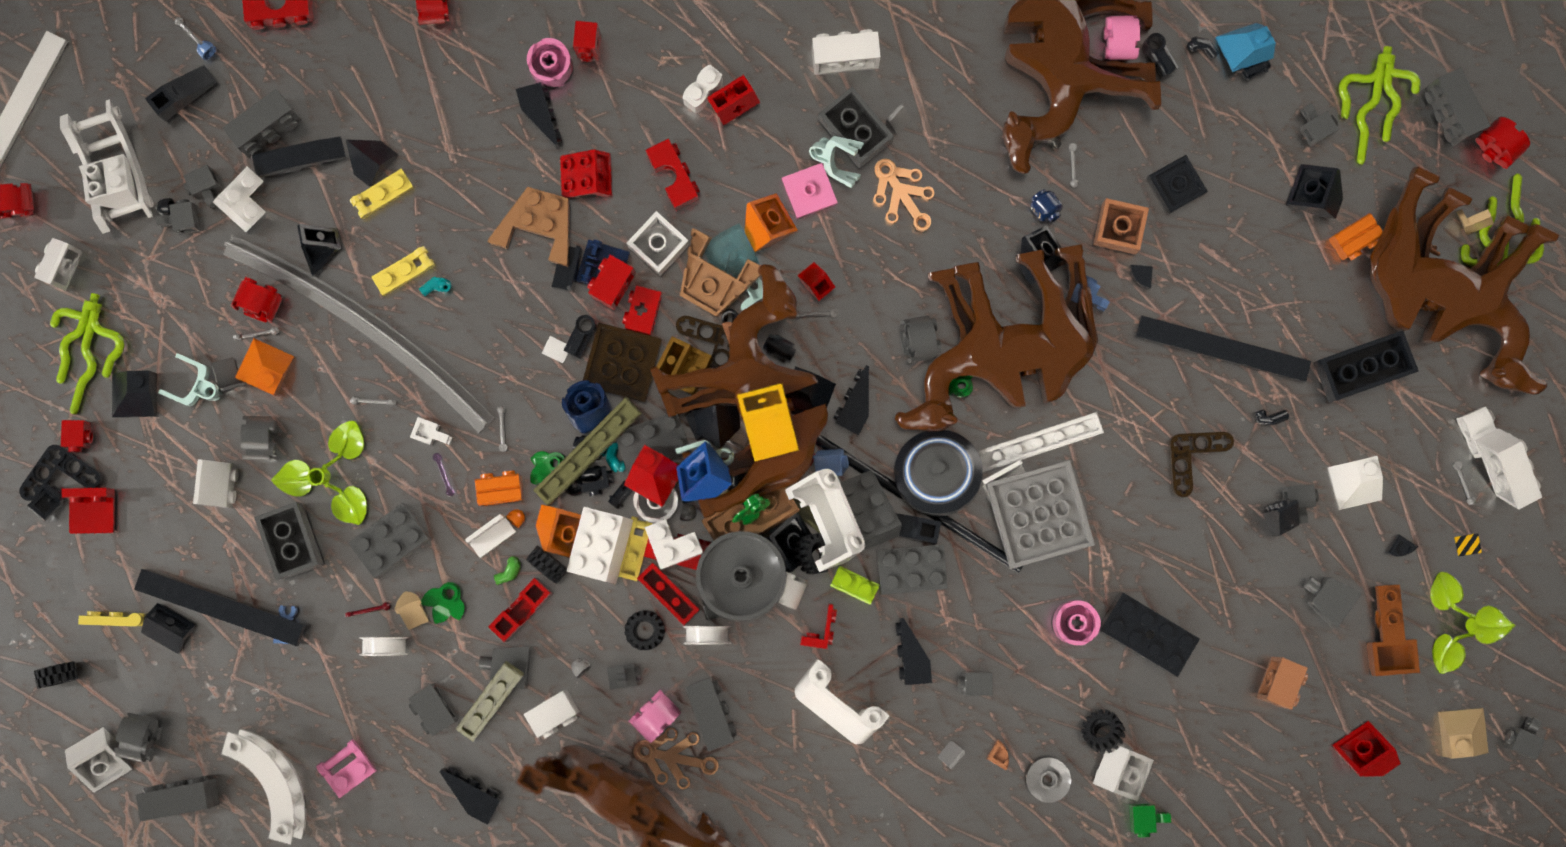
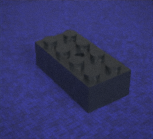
M1403 330L1314 362L1329 403L1419 372Z
M1119 592L1103 618L1099 630L1103 635L1174 677L1179 676L1200 640L1197 636L1124 592ZM1149 630L1152 631L1151 639L1146 637V632Z

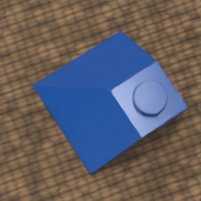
M706 441L676 467L681 499L685 502L717 497L731 485L728 466Z

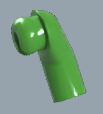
M516 556L508 558V564L504 572L494 575L496 585L517 578L521 569V562Z

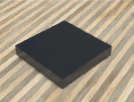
M1187 155L1148 176L1169 214L1208 192Z

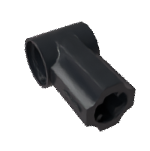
M1153 33L1148 36L1142 44V50L1150 57L1152 62H1155V67L1160 76L1163 78L1177 70L1179 66L1166 46L1165 37L1160 33ZM1151 40L1158 43V49H1153L1150 46Z
M589 315L578 317L575 328L563 351L581 359L592 335L596 332L597 322ZM584 320H591L592 327L588 331L581 329V324Z

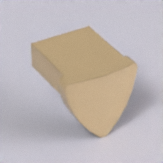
M1462 209L1456 211L1467 235L1494 224L1488 209L1466 218Z
M405 591L398 599L395 611L397 614H400L406 627L410 630L428 622L429 618L421 605L422 602L419 597L412 592Z

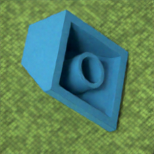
M1255 23L1216 36V41L1232 72L1273 59L1276 42L1265 25Z

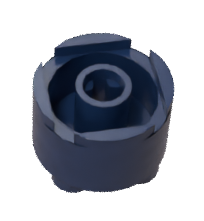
M588 380L579 381L571 385L567 389L565 398H562L563 410L572 426L581 433L592 431L612 411L611 404L601 385L590 383Z

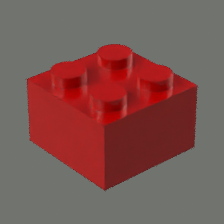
M609 255L608 259L604 258L598 268L601 270L597 278L593 277L587 288L590 289L588 294L594 300L615 311L634 279L636 272L630 265Z

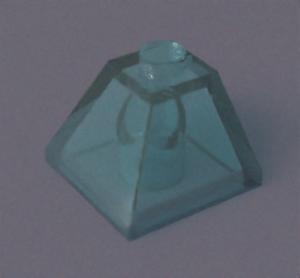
M740 223L711 239L704 252L709 263L735 278L739 276L747 259L760 265Z

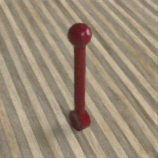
M385 602L380 606L347 612L345 617L378 610L388 611L391 605Z

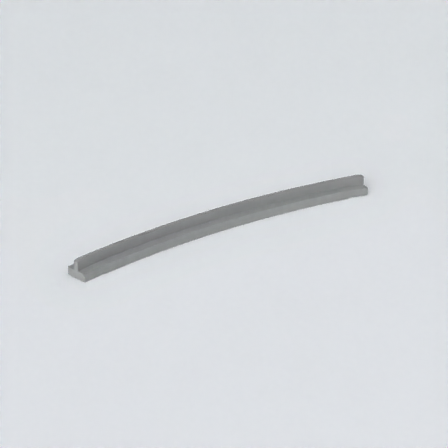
M232 235L229 242H225L226 249L223 255L279 281L355 327L419 376L479 434L495 420L494 416L432 358L390 325L348 296L317 277H312L310 273L241 238Z

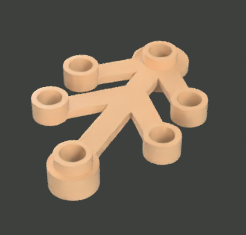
M890 159L879 160L875 165V174L879 178L877 193L873 197L874 205L882 207L886 203V196L884 194L887 182H889L893 191L889 211L885 216L886 222L893 225L898 221L897 211L901 199L914 218L913 225L915 229L920 232L927 231L931 225L930 216L926 213H921L908 194L921 196L924 200L929 201L934 197V189L929 186L923 188L902 184L896 178V176L909 178L913 183H918L922 178V172L919 169L899 168ZM883 167H888L890 171L888 173H883L881 169ZM916 172L920 177L913 179L911 174ZM929 190L931 191L932 195L930 197H926L924 195V191ZM881 196L884 201L877 203L876 197ZM894 214L896 216V219L894 221H890L888 219V215ZM924 220L926 225L921 227L918 225V221Z
M674 727L667 728L665 733L656 738L652 743L648 740H642L635 745L633 750L635 758L640 762L648 764L655 775L656 783L659 785L666 784L669 776L665 771H661L655 758L664 760L677 780L678 788L682 790L689 787L690 779L684 776L677 763L701 768L703 773L707 775L715 774L719 768L717 759L712 756L700 759L678 754L689 746L698 744L700 736L696 732H690L684 740L667 751L658 750L657 748L668 740L673 741L678 737V731ZM669 730L675 731L674 738L667 736ZM692 734L697 736L695 743L689 741V736ZM642 747L649 749L648 755L641 754ZM708 761H712L714 763L713 769L706 768V763ZM659 774H664L666 776V780L664 782H660L658 780ZM682 778L686 779L688 782L687 786L682 787L679 784V781Z

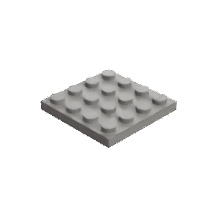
M1070 460L985 484L1010 569L1095 545Z

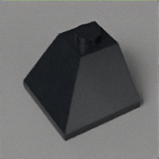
M1301 164L1287 205L1318 217L1336 219L1343 201L1340 169Z
M1047 225L1022 238L1020 254L1043 250L1044 263L1051 274L1066 264L1062 259L1055 256V250L1062 247ZM1019 264L1025 279L1031 285L1037 283L1031 271L1024 265Z
M795 366L794 370L814 375L818 383L785 395L786 399L791 398L795 409L791 414L796 415L826 404V407H828L836 384L815 373Z
M145 370L124 371L112 374V418L157 417V373Z
M797 512L761 536L768 539L778 549L783 558L786 571L792 573L798 567L796 563L799 562V559L794 557V555H798V552H794V549L799 547L796 543L801 541V537L810 535L811 532ZM815 545L812 547V553L817 549Z

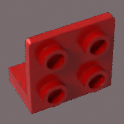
M592 149L560 156L562 197L573 198L590 194L602 197L612 196L610 153Z
M62 488V498H69L70 534L114 533L115 489Z
M828 604L823 639H819L820 634L806 632V637L801 636L800 645L827 649L828 645H832L834 632L830 631L831 622L835 623L837 609H833L834 604Z

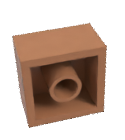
M1106 198L1101 206L1093 245L1136 255L1141 248L1149 208Z
M1272 656L1256 698L1280 708L1292 710L1293 706L1296 707L1299 702L1300 694L1298 693L1301 685L1304 686L1307 681L1308 673L1306 672L1308 668L1285 658Z

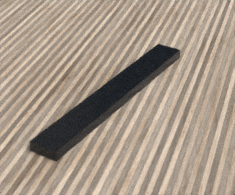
M1140 316L1135 335L1139 339L1304 383L1307 381L1311 365L1310 360L1146 316Z
M141 569L134 588L136 591L294 646H299L306 625L146 569Z

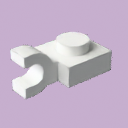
M417 417L410 438L429 445H433L434 440L450 445L453 437L438 431L440 425Z

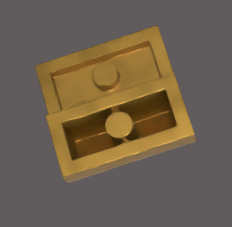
M671 336L656 367L668 375L685 374L709 368L714 357ZM687 387L679 390L694 395L698 388Z

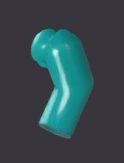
M432 277L418 289L425 297L433 290L446 293L451 289V282L446 278Z
M613 443L607 449L606 462L613 472H623L626 467L625 463L617 457L618 443Z

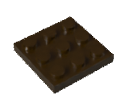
M598 322L583 380L600 384L605 393L628 397L629 399L646 403L653 377L650 368L656 366L662 339Z

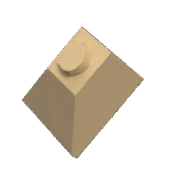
M1484 708L1438 712L1443 757L1463 758L1489 753Z

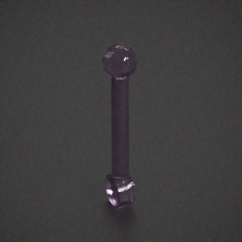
M435 453L433 460L437 462L446 487L445 493L451 497L454 494V490L450 488L441 463L442 456L439 453Z

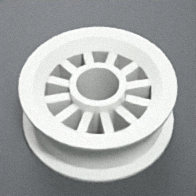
M683 626V628H686V642L683 644H732L728 642V628L732 626Z
M359 637V639L363 640L362 653L359 655H409L406 653V639L409 637Z

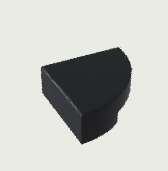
M1130 265V273L1134 280L1141 287L1151 289L1153 267Z
M1397 534L1386 554L1396 557L1405 556L1415 551L1418 546Z

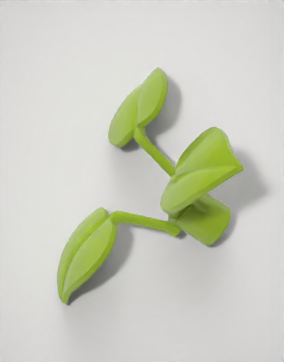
M345 422L331 433L328 448L331 452L338 453V455L327 464H323L321 468L310 470V467L301 460L289 461L271 479L272 483L281 491L297 497L307 495L311 491L312 485H324L326 488L333 489L339 493L331 502V510L334 516L346 523L362 524L367 513V500L364 493L356 486H348L342 491V489L330 484L331 475L328 467L342 456L346 459H354L362 453L365 442L357 422Z
M1447 572L1438 573L1430 592L1433 605L1439 610H1448L1452 607L1457 612L1469 617L1465 624L1468 633L1456 636L1454 639L1448 634H1443L1436 639L1433 645L1432 657L1435 667L1439 673L1445 674L1457 670L1465 660V649L1461 643H1458L1459 640L1475 635L1479 642L1492 644L1505 637L1515 625L1494 606L1482 607L1477 612L1476 617L1475 614L1457 607L1456 603L1463 600V588L1460 582Z

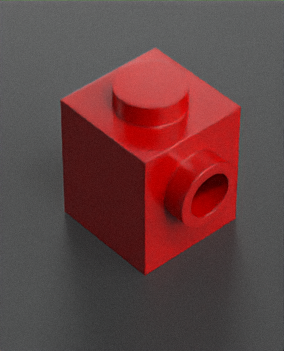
M815 262L797 275L805 288L818 301L836 288L827 273Z
M62 420L61 447L68 448V452H82V448H90V443L93 442L91 422L85 420Z

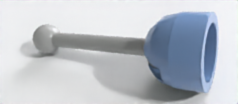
M181 17L175 19V24L181 26L198 44L197 52L204 60L210 59L216 53L217 48L209 41H200L183 23Z

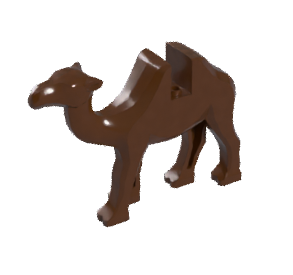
M1019 0L1012 6L1006 17L1004 34H1037L1034 35V43L1009 44L1005 53L1006 61L1011 66L1039 81L1047 92L1050 101L1049 112L1040 117L1018 116L1013 111L1009 112L1007 121L1004 123L1003 140L1014 171L1021 174L1029 173L1031 170L1029 158L1035 141L1055 139L1069 130L1076 118L1081 100L1086 93L1101 92L1116 96L1138 97L1146 101L1151 110H1159L1161 107L1160 81H1156L1155 62L1123 63L1118 61H1102L1089 56V31L1084 19L1106 13L1137 16L1136 18L1139 19V25L1142 29L1150 30L1153 25L1151 1Z
M1419 166L1412 168L1396 207L1391 210L1380 239L1370 256L1371 281L1383 300L1388 323L1398 332L1410 330L1420 308L1427 312L1433 310L1434 312L1419 342L1424 344L1442 341L1451 334L1470 325L1494 329L1501 336V347L1488 368L1480 372V376L1503 389L1531 395L1540 394L1547 388V381L1539 379L1522 362L1529 345V326L1523 315L1508 299L1507 293L1512 280L1524 269L1535 250L1541 244L1557 242L1559 234L1541 225L1535 224L1530 227L1513 217L1505 216L1501 220L1490 243L1482 251L1479 259L1471 268L1446 259L1429 258L1432 240L1439 224L1454 209L1470 205L1472 198L1449 187L1444 190L1441 196L1442 200L1425 215L1416 220L1417 203L1423 189L1438 183L1440 177ZM1518 234H1527L1523 237L1516 250L1497 266L1503 258L1505 247L1511 237Z
M1082 244L1055 250V256L1062 259L1068 265L1069 289L1066 298H1064L1062 287L1054 279L1044 263L1043 250L1022 253L1016 256V262L1024 265L1031 271L1042 292L1043 313L1041 325H1000L993 315L990 300L984 288L979 262L928 273V280L938 283L943 287L948 297L953 318L960 329V342L929 365L924 380L926 402L907 413L898 412L895 415L897 424L904 430L943 431L949 426L956 424L958 419L953 414L948 388L951 381L959 376H972L987 381L1009 405L1021 408L1026 407L1020 373L1021 377L1037 373L1043 403L1059 399L1065 393L1072 377L1092 358L1099 341L1093 316L1091 290L1086 279L1085 260L1082 257ZM955 275L968 281L971 291V307L974 313L962 296ZM1078 283L1081 285V288L1078 290V301L1075 303L1071 301V297Z
M764 264L758 268V273L762 276L763 300L744 309L734 319L730 329L728 362L717 368L699 369L677 375H668L656 366L650 368L669 417L695 408L709 407L719 403L736 404L743 420L737 395L782 384L784 395L818 383L815 376L811 373L775 364L762 352L758 344L757 334L762 327L787 318L795 319L797 315L796 297L775 266ZM687 387L708 388L701 389L692 396L680 399L669 392V390L675 391ZM787 398L786 403L799 450L759 461L754 460L750 444L735 453L733 463L728 466L730 476H736L747 472V474L730 491L714 498L698 500L704 518L711 517L715 513H721L733 506L744 503L754 494H759L761 497L772 491L798 483L811 465L816 441L827 424L828 411L826 404L792 416L791 412L795 411L791 398ZM689 451L682 453L684 460L691 454Z
M577 745L563 747L558 756L539 757L534 765H524L517 779L518 785L536 795H540L544 789L565 796L574 797L599 817L620 829L630 832L640 847H737L728 840L725 830L714 825L706 813H702L699 824L694 828L676 812L669 801L645 777L637 779L622 770L624 765L598 756Z

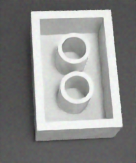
M871 29L861 30L857 34L845 31L838 33L836 36L819 34L816 38H812L814 75L879 69L881 56L878 31L873 32Z
M1498 428L1475 440L1497 497L1517 509H1521L1542 498L1540 482L1534 476V465L1527 456L1526 451L1528 449L1522 439H1518Z
M583 507L566 571L616 584L633 520Z

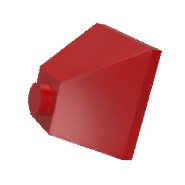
M644 445L629 472L624 486L663 507L678 482L676 468L678 464Z
M1369 721L1332 745L1359 777L1384 776L1401 764L1396 749Z

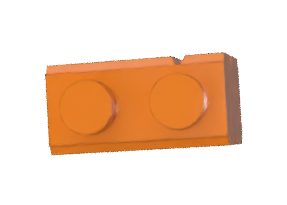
M1369 213L1329 238V241L1333 248L1336 249L1341 260L1349 257L1352 261L1362 254L1360 250L1367 246L1371 249L1376 246L1383 231L1377 225L1372 214Z
M515 470L504 471L502 476L494 477L493 473L481 474L480 479H475L477 504L480 507L524 501L522 477L520 474H515Z

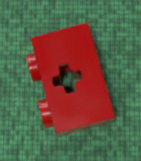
M575 21L573 48L577 58L584 62H593V59L599 60L601 32L598 23Z
M744 74L707 97L723 125L760 103Z
M637 285L635 291H630L628 303H631L629 312L625 311L622 324H625L626 330L652 336L663 296L662 292ZM644 306L647 312H643L640 316L637 309H641Z

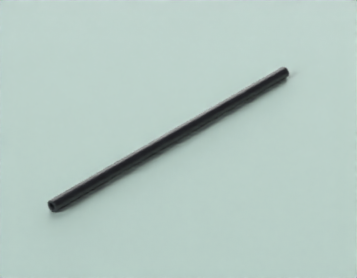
M821 434L816 441V445L824 450L842 449ZM844 450V455L848 456L850 467L861 474L872 470L883 488L903 500L893 480ZM927 515L935 521H940L941 525L1010 568L1004 551L947 515ZM1023 566L1013 568L1012 570L1019 573Z

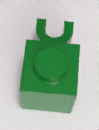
M1151 803L1129 804L1130 830L1132 833L1137 834V837H1151V833H1157L1156 823H1171V813H1156L1155 805Z

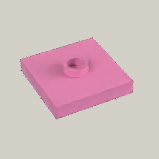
M822 163L782 177L783 185L797 219L838 203Z

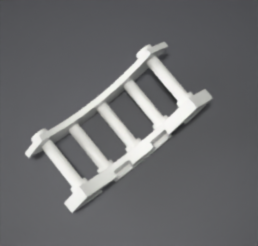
M110 99L106 100V112L79 122L72 121L68 114L60 116V130L73 154L78 153L83 165L92 163L89 156L92 155V152L120 142L129 161L137 188L138 204L108 210L107 207L91 204L93 220L102 234L111 231L110 222L113 221V218L142 208L147 217L150 218L152 217L151 208L154 207V202L148 194L134 148L121 121V112L117 106H113ZM111 121L117 133L116 135L90 144L83 143L79 134L81 130Z
M240 729L238 735L228 732L222 755L231 757L245 765L258 778L266 792L271 810L269 839L287 844H292L293 837L303 839L307 818L305 794L299 776L291 762L282 751L274 747L265 738L245 729Z

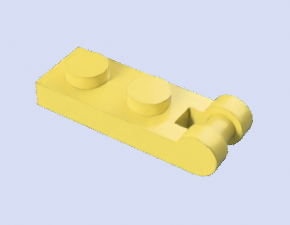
M401 168L361 194L355 195L350 199V202L353 206L357 207L360 218L364 219L414 189ZM369 199L372 204L366 207L364 201Z
M425 246L419 247L413 253L372 276L382 296H386L435 266L433 260L427 256L428 251ZM420 259L422 263L419 267H417L414 263V261Z
M632 516L633 523L618 576L638 581L637 577L640 575L648 541V535L644 527L653 523L641 521L638 517ZM636 528L644 530L642 537L634 535Z
M87 611V615L79 616L78 625L142 626L146 614L132 613L129 617H123V612H109V616H101L99 611Z

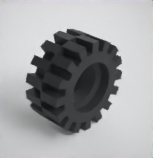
M821 533L801 537V541L796 543L799 547L794 549V552H798V555H794V557L799 559V562L796 564L802 566L801 570L803 572L806 571V574L827 572L828 569L819 572L812 557V547L814 545L818 551L819 548L825 546Z
M538 545L526 558L533 567L555 584L567 572L565 566L548 552L543 551Z
M651 611L635 612L628 618L624 627L627 642L637 650H651L657 647L664 638V622L659 615ZM641 622H649L653 626V634L648 639H641L636 633V628Z
M75 661L33 671L37 689L79 679Z
M1101 709L1098 710L1099 714H1096L1094 711L1091 713L1093 715L1092 718L1089 716L1085 718L1088 723L1083 722L1082 724L1085 728L1081 729L1083 738L1095 752L1098 753L1100 751L1101 754H1105V750H1107L1108 753H1111V748L1114 747L1117 750L1119 748L1117 744L1120 743L1122 745L1124 742L1121 737L1125 738V727L1115 713H1111L1109 710H1105L1104 713ZM1107 725L1111 727L1110 732L1106 736L1096 737L1101 727Z

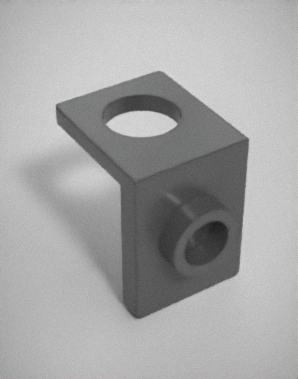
M233 357L211 363L219 392L245 385L244 382H240L239 379L235 378L237 369Z

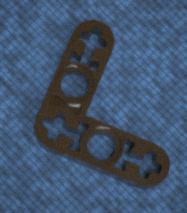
M685 315L677 320L676 329L680 335L715 345L712 353L714 358L709 368L721 366L715 361V357L719 353L726 354L729 359V351L718 349L719 345L722 347L724 345V339L721 338L722 335L725 336L722 325ZM688 320L689 325L696 327V323H700L697 328V335H693V329H687L684 332L680 323H685ZM705 326L713 329V334L709 338H704L700 334L701 329Z
M1185 433L1171 437L1169 440L1171 489L1175 496L1179 498L1188 497L1193 491L1191 454L1230 450L1234 445V438L1230 433ZM1222 436H1224L1225 440H1228V444L1224 446L1225 448L1222 447V444H1214V449H1211L1212 441L1220 440ZM1188 437H1191L1190 445L1181 447V450H1179L1178 446H1174V442L1178 441V438H1180L1181 442L1190 441ZM1198 437H1203L1207 440L1206 448L1199 449L1196 446L1195 442ZM1176 461H1185L1187 468L1184 472L1176 470ZM1187 474L1188 479L1183 478V485L1187 486L1188 490H1185L1184 494H1182L1181 490H1177V486L1181 485V478L1176 479V476Z

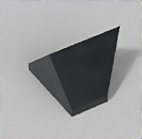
M346 139L353 174L369 187H372L398 156L395 151L382 141Z
M298 224L300 245L313 277L341 249L338 228Z
M714 405L694 411L696 433L720 449L740 429L737 406Z

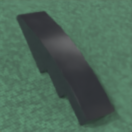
M341 136L295 144L251 156L254 171L258 177L296 172L300 168L320 166L324 162L344 160L346 158Z

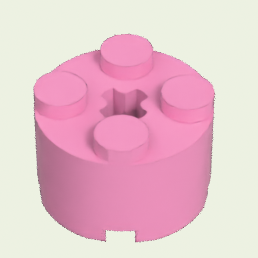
M1137 16L1106 17V27H1103V40H1107V46L1104 47V59L1136 60L1138 58L1139 48H1135V46H1137V41H1140L1139 19L1136 18Z
M553 38L542 39V41L533 44L527 53V65L530 73L537 83L541 82L542 86L560 87L570 78L573 62L568 49L559 40ZM553 60V64H550V66L546 65V63H550Z
M1074 600L1065 602L1057 608L1052 624L1056 636L1063 642L1071 645H1085L1097 636L1101 621L1099 614L1092 605L1085 601ZM1077 616V620L1081 621V625H1078L1075 629L1072 620H1075Z
M661 690L651 698L653 703L648 700L639 709L642 713L639 714L637 712L628 721L650 743L682 713Z

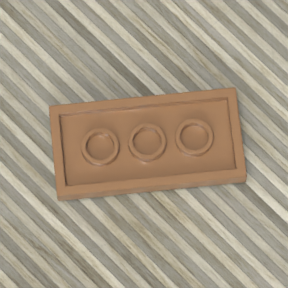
M781 488L763 495L765 499H769L770 505L766 510L760 512L759 518L749 525H743L742 520L736 523L732 522L735 515L744 509L742 503L721 513H715L713 516L704 518L701 521L713 540L725 534L738 531L763 535L799 512L800 509L793 499L789 500L785 491L786 488Z

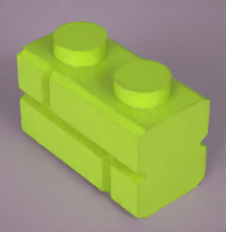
M841 566L838 567L830 584V587L871 605L880 586Z

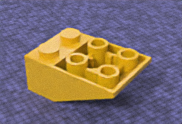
M782 384L737 395L755 461L799 450Z

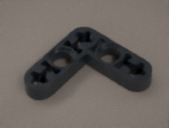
M51 445L45 450L22 483L19 493L24 500L32 501L44 490L43 486L51 484L59 471H62L86 488H100L104 482V476L92 465L74 453L68 452V449L65 447ZM53 451H59L60 459H54ZM46 460H47V461H50V462L52 461L51 464H54L55 467H53V466L50 465V464L45 463ZM73 461H77L80 465V469L76 473H72L69 469V465ZM42 467H47L49 470V475L46 479L39 477V470ZM84 472L88 475H95L96 483L89 484L90 479L83 476ZM28 487L33 488L35 495L28 496Z

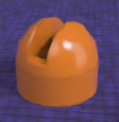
M514 509L506 515V518L516 528H519L525 521V515L519 509Z

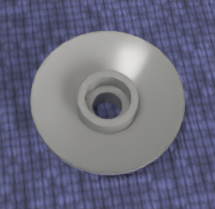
M1051 757L1041 758L1034 762L1027 772V787L1036 799L1046 803H1053L1061 800L1068 793L1071 786V775L1067 766L1060 760ZM1046 775L1051 776L1052 780L1050 783L1044 782Z

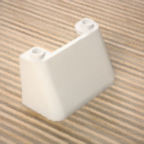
M823 469L785 489L789 500L795 498L802 502L800 503L801 508L810 507L825 542V546L819 548L820 553H822L821 558L815 561L819 572L844 564L864 550L865 542L838 477L832 470Z
M817 658L796 685V698L852 743H864L885 723L889 715L879 706H872L866 710L862 708L859 714L853 711L825 688L831 680V671L826 664Z

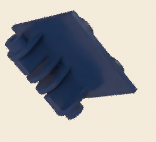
M588 239L576 281L589 284L593 277L597 278L601 271L598 269L600 263L604 258L608 259L609 255L627 264L630 252L602 244L599 240L592 241Z

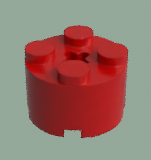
M416 0L419 25L445 24V22H450L448 4L444 2L448 0Z
M1498 117L1490 124L1489 128L1476 137L1475 141L1483 151L1482 157L1487 162H1495L1502 168L1508 169L1530 147V140L1523 129L1519 132L1515 128L1517 124L1506 117Z
M13 183L0 184V219L13 218L12 215H20V217L34 215L31 184L20 183V187L13 185Z
M245 277L241 281L230 306L237 311L239 307L242 308L244 315L253 319L272 323L283 300L282 295L277 293L278 290L272 286L265 285L261 287L256 285L257 281Z

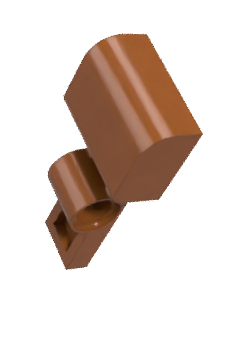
M1400 584L1375 586L1377 599L1375 620L1377 628L1380 630L1381 641L1367 643L1369 669L1372 676L1420 673L1417 639H1405Z

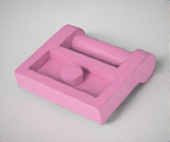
M354 739L350 740L345 748L324 763L321 762L316 766L318 772L325 778L338 798L343 797L377 771ZM351 753H354L357 757L336 774L333 775L330 772L331 768Z

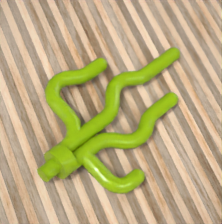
M1390 46L1383 47V54L1378 55L1377 66L1373 73L1366 75L1358 73L1348 74L1343 77L1339 84V95L1342 100L1341 117L1342 119H1348L1351 109V97L1347 90L1348 85L1351 82H1374L1371 100L1363 105L1357 114V125L1360 130L1357 163L1360 165L1365 163L1369 139V128L1365 117L1368 112L1379 104L1382 87L1384 86L1386 94L1393 103L1384 121L1382 134L1384 142L1390 141L1393 121L1401 109V98L1392 86L1393 77L1409 79L1412 82L1411 92L1413 94H1418L1420 91V78L1415 72L1394 69L1396 56L1392 55V47Z
M1518 173L1513 176L1511 210L1515 219L1524 223V213L1520 207L1522 175ZM1491 196L1488 200V210L1493 222H1495L1497 211V198L1495 196ZM1534 218L1531 225H1540V219ZM1492 225L1479 231L1480 240L1485 247L1491 241L1488 231ZM1509 242L1505 247L1503 258L1497 266L1508 257ZM1541 244L1535 250L1527 264H1533L1540 260L1544 253V244ZM1462 245L1461 259L1467 266L1472 267L1478 259L1470 257L1469 245Z
M91 293L89 301L84 300L82 312L70 308H60L53 313L50 321L51 327L56 328L59 326L60 319L63 316L79 320L77 328L68 333L60 343L61 363L56 378L59 384L65 382L70 365L69 345L84 334L81 352L87 362V370L79 378L70 406V413L73 415L79 412L86 384L93 378L96 372L97 364L90 350L94 331L103 337L115 341V348L107 356L102 370L104 378L110 377L115 361L122 355L125 343L123 337L118 332L104 328L99 324L98 318L102 304H98L100 295Z

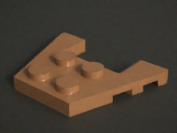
M527 187L490 236L488 243L508 249L515 228L551 238L555 241L548 260L568 267L570 200L562 196Z
M693 228L680 296L719 317L761 276L758 273V268L761 265L747 259L738 278H735L702 259L712 237Z

